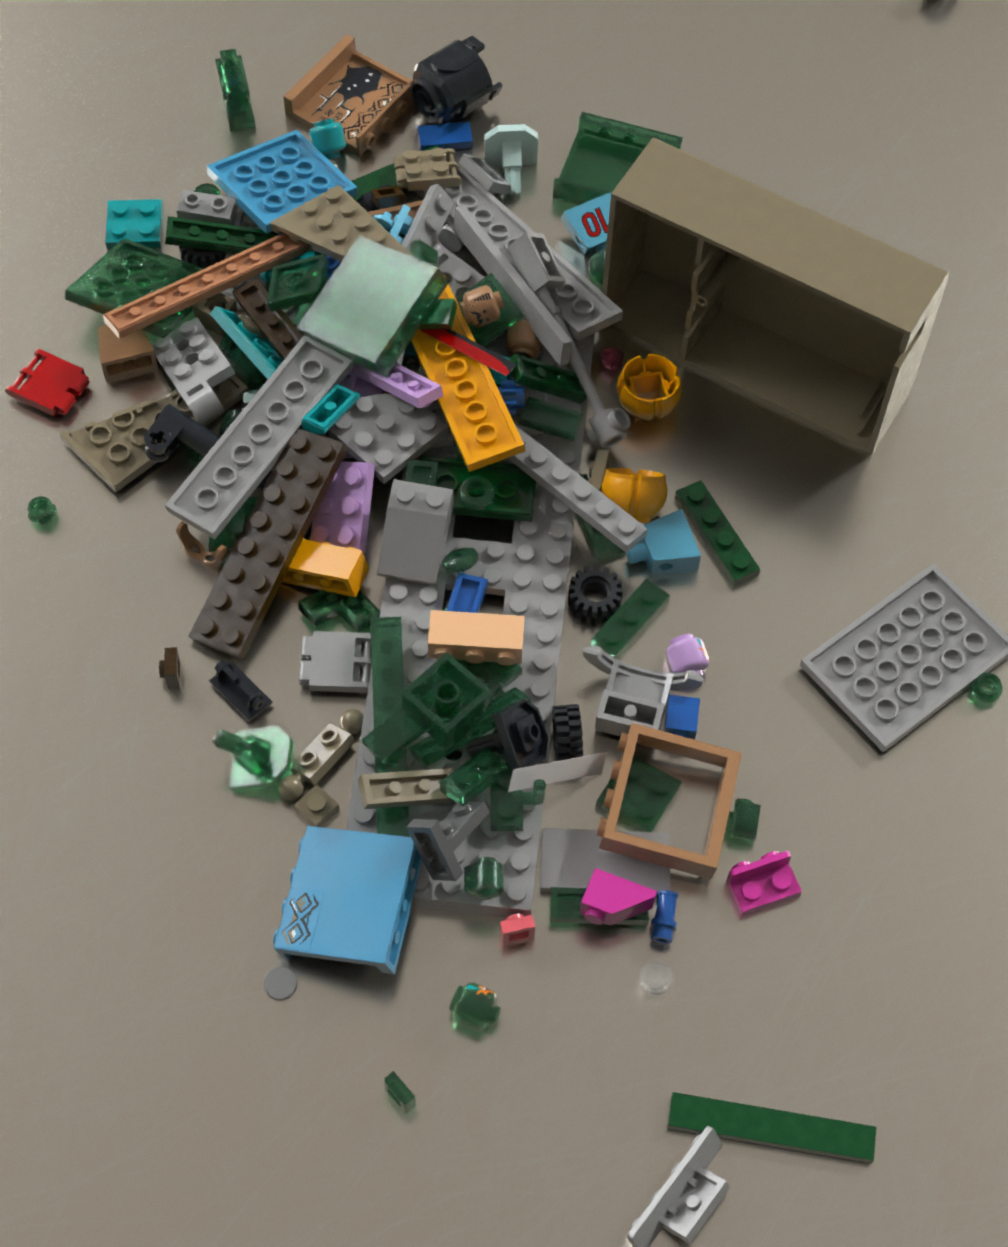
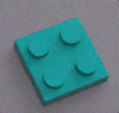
M162 199L108 200L106 248H161Z

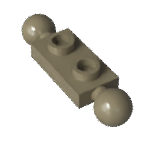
M349 709L345 711L340 719V727L329 723L289 766L293 775L283 777L278 785L279 793L284 799L295 800L299 798L303 793V783L305 781L315 786L355 743L352 734L362 730L364 717L359 710Z

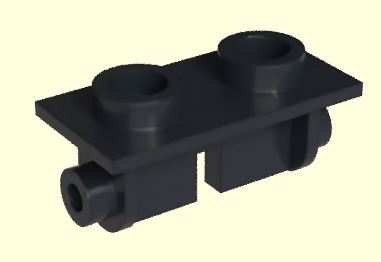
M220 661L215 666L216 675L209 682L249 722L273 703L233 662L225 663Z

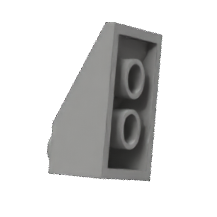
M393 480L387 506L377 576L437 586L454 507L453 489Z

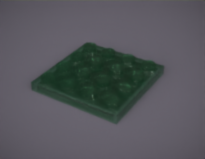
M123 238L65 290V300L103 315L203 270V268ZM189 306L141 330L164 339L193 311V307Z

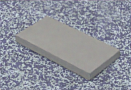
M542 828L540 892L585 894L595 868L656 890L657 894L660 890L670 891V868L599 849L602 837L596 835L597 830ZM617 831L670 846V833Z

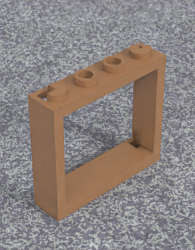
M631 723L628 733L622 732L617 750L623 753L621 761L615 760L610 779L616 781L614 789H608L603 807L608 808L606 818H600L596 835L602 837L599 849L711 879L718 867L742 753ZM636 744L722 767L703 855L615 831Z

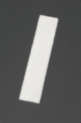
M607 752L514 769L508 792L602 774Z

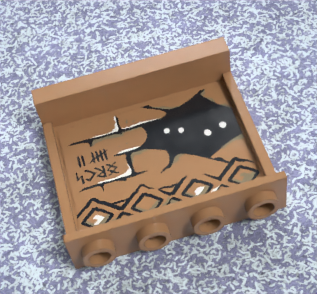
M346 34L283 96L285 115L310 129L314 127V122L334 118V122L342 124L347 143L345 148L361 156L367 149L373 147L375 141L383 133H386L390 129L391 124L398 117L403 116L407 108L414 102L410 92V83L413 79L410 80L356 51L355 38Z

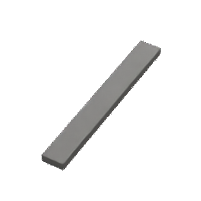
M464 205L455 207L454 232L505 297L510 300L512 306L523 320L529 322L534 334L559 366L568 364L572 347L571 338Z

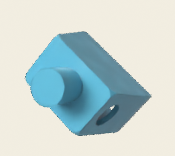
M682 509L643 525L648 529L646 537L626 553L630 564L645 561L650 574L654 576L698 571L701 559L700 551Z

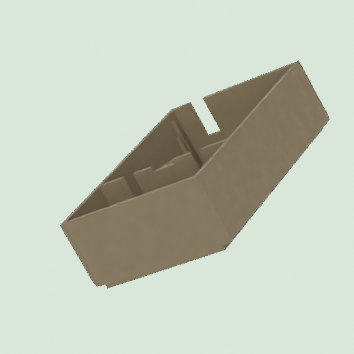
M653 137L611 193L602 293L623 310L622 320L608 327L870 454L874 453L907 399L915 381L949 278V272Z

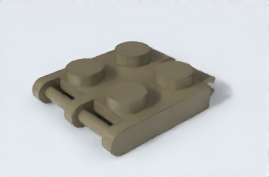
M434 148L425 151L408 150L402 152L400 156H395L393 159L397 186L401 189L407 188L408 191L426 190L435 184H439L442 188L460 186L461 178L457 175L459 168L458 164L454 162L456 157L455 150L451 148Z

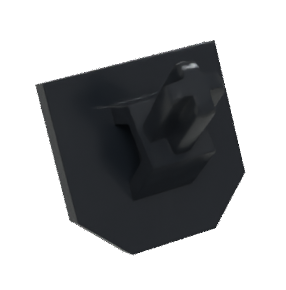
M524 698L513 702L492 715L497 727L493 733L466 742L467 752L473 759L497 751L499 754L506 753L513 773L514 769L534 766L546 758L548 735L538 707Z

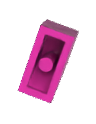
M595 868L581 901L579 914L583 915L587 921L593 924L601 925L604 923L611 926L652 909L657 891Z

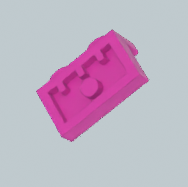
M772 851L763 855L761 860L752 863L742 861L731 868L726 884L741 916L801 896L802 890L789 864L791 859L789 851L781 853Z

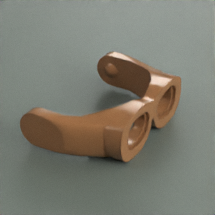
M180 522L176 533L184 552L189 557L200 561L204 566L212 570H219L227 556V547L221 545L217 551L206 552L203 544L190 534L188 525L185 522ZM191 547L198 548L200 550V553H194L192 550H190ZM213 557L215 558V560L208 561L206 560V558Z

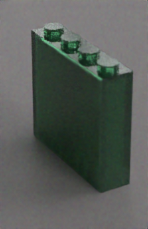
M358 236L337 269L334 270L325 287L318 294L306 315L301 319L297 329L302 336L307 335L351 359L353 363L387 377L448 285V281L438 267Z

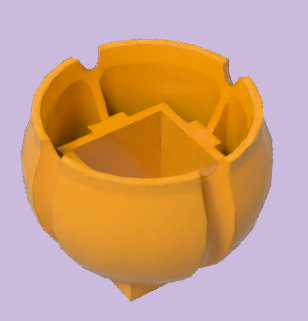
M648 354L646 359H642L639 355L625 364L618 377L617 393L622 407L634 416L635 421H650L655 417L661 419L675 409L681 399L682 382L678 374V368L666 357ZM658 391L659 394L658 399L652 400L642 399L637 396V394Z
M631 468L606 469L601 492L640 523H649L661 511L667 499L668 488L666 476L663 473L638 469L637 473H633Z

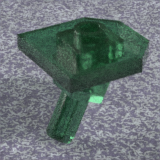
M278 725L236 731V735L220 729L216 731L212 739V743L217 748L233 754L229 788L233 792L276 786L291 770L294 741Z

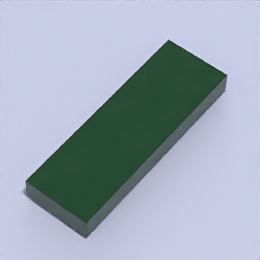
M514 354L509 359L516 363V366L512 369L516 384L580 404L587 399L576 373L518 354Z

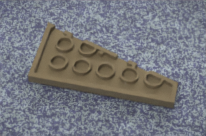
M340 185L329 189L269 222L271 231L278 234L281 232L286 233L291 240L297 243L299 241L308 243L313 250L330 256L341 263H352L356 265L357 270L363 273L367 271L379 276V280L405 292L430 279L428 270Z
M232 375L212 387L225 410L202 425H208L242 400L243 394L249 391L248 386L237 376ZM178 390L170 392V396L158 401L153 398L115 412L109 419L98 423L94 420L84 424L85 428L71 433L70 430L59 434L61 440L106 484L117 492L157 463L150 460L145 453L146 444L144 436L166 405L171 404L194 420L196 418Z

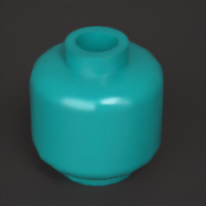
M334 118L314 122V127L309 130V137L313 146L327 159L339 157V151L343 150L347 145L342 124L334 122Z

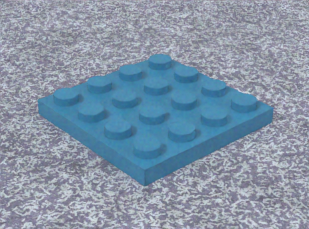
M298 130L207 165L208 176L229 197L234 198L236 204L266 234L271 232L269 222L337 185H340L351 197L357 196V186Z

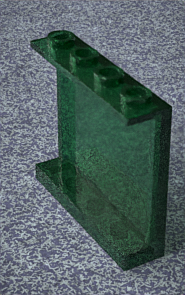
M582 112L579 118L577 135L559 178L554 179L553 199L581 205L610 192L612 193L653 137L682 150L683 137Z

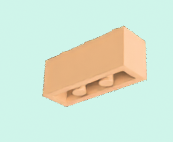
M431 610L428 658H435L443 662L452 659L466 660L474 664L482 663L483 661L497 662L506 666L513 665L514 663L522 664L525 616Z

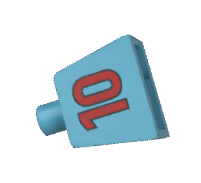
M611 192L566 210L561 217L563 224L582 253L586 255L597 251L602 264L605 263Z

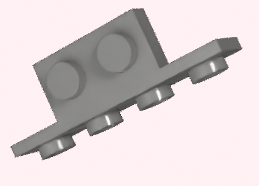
M707 1126L702 1134L694 1139L691 1149L682 1161L674 1166L671 1176L666 1183L654 1193L649 1206L632 1223L627 1238L633 1247H649L662 1228L690 1244L730 1189L727 1181L706 1170L709 1163L723 1146L716 1131L710 1126Z

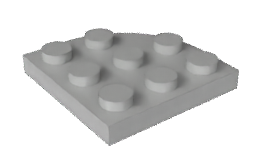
M375 394L358 399L326 433L334 440L344 443L348 447L347 452L358 462L375 464L374 476L385 484L448 433V425L427 407L418 408L393 394Z

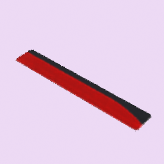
M420 329V331L505 376L516 366V363L451 329Z

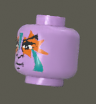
M684 634L672 639L670 646L666 649V656L672 673L693 670L700 676H703L702 671L710 664L702 639L693 637V634Z

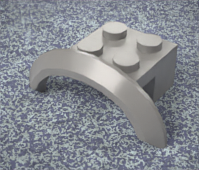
M598 646L583 649V656L590 664L610 675L606 689L603 690L596 715L595 730L621 736L622 732L628 733L631 723L660 730L670 690L686 691L696 689L702 685L704 680L702 676L693 670L680 673L658 672L620 661Z

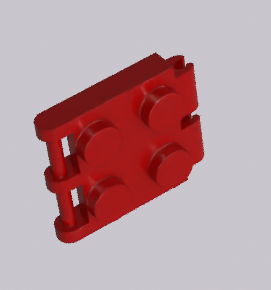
M38 348L34 352L35 357L27 367H22L19 371L21 375L12 386H7L5 392L9 396L52 416H55L56 413L65 415L75 403V396L79 397L90 383L89 377L85 375L83 368ZM39 360H41L39 365L33 371L32 369L34 368V366L37 364ZM26 378L27 380L25 381V383L21 386L20 389H18L19 385Z

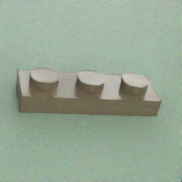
M452 768L361 774L358 778L364 809L454 803L459 798Z

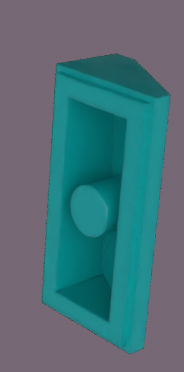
M336 384L301 419L303 430L314 434H325L360 398V394Z

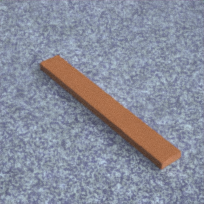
M282 233L103 314L104 322L120 339L309 252V244L303 241L297 243L291 240L288 234Z

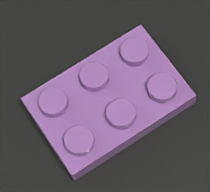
M341 462L312 520L310 541L328 542L345 548L354 547L366 553L375 464L369 462Z

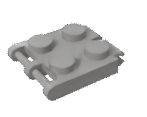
M313 631V636L302 637L301 660L303 661H300L299 684L309 685L310 691L367 693L369 668L372 667L373 661L370 658L371 644L374 643V634ZM362 644H365L364 657H362ZM361 668H363V678H362V682L360 681V669H361Z

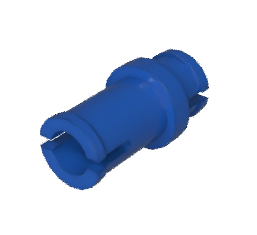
M660 890L657 894L655 918L651 920V928H653L651 940L657 943L670 944L673 940L672 934L677 928V922L674 919L678 894L673 891Z

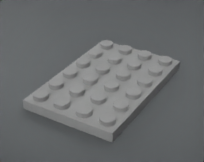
M933 563L804 657L800 662V666L878 748L885 752L1008 658V636Z

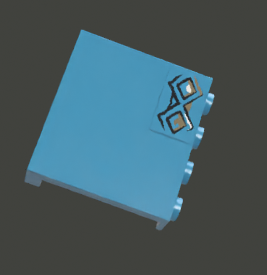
M307 826L305 836L299 842L297 865L291 871L289 894L282 904L283 916L280 927L274 933V950L285 960H290L291 955L373 965L382 973L395 974L423 862L412 838Z

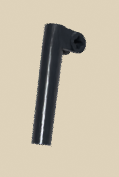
M168 404L145 433V453L150 460L162 462L167 460L180 442L205 457L220 439V436L173 405ZM271 470L257 486L256 489L262 492L272 472Z

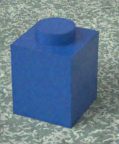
M669 694L664 732L695 740L700 698Z

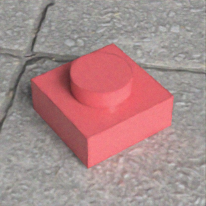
M514 914L505 918V921H500L502 945L533 939L535 936V923L532 915Z

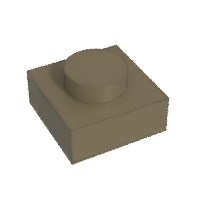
M316 784L294 804V809L311 826L321 827L339 810V804Z

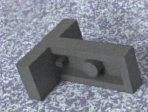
M463 800L455 804L452 811L441 822H438V820L413 819L406 826L432 880L457 881L461 877L463 871L454 855V851L490 813L485 802Z

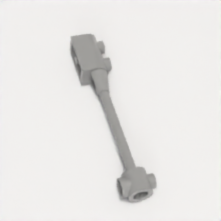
M525 232L509 246L508 250L511 258L508 261L572 340L569 360L595 413L589 420L592 427L588 432L589 440L594 445H600L602 448L613 446L627 437L625 430L631 425L630 418L621 408L605 409L561 316L562 312L556 290L566 280L544 234Z

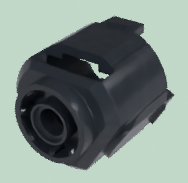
M470 36L463 41L455 40L415 65L413 81L410 83V92L416 107L429 121L447 124L456 119H462L499 95L503 85L501 82L493 85L488 69L478 53L485 49V45L474 36Z

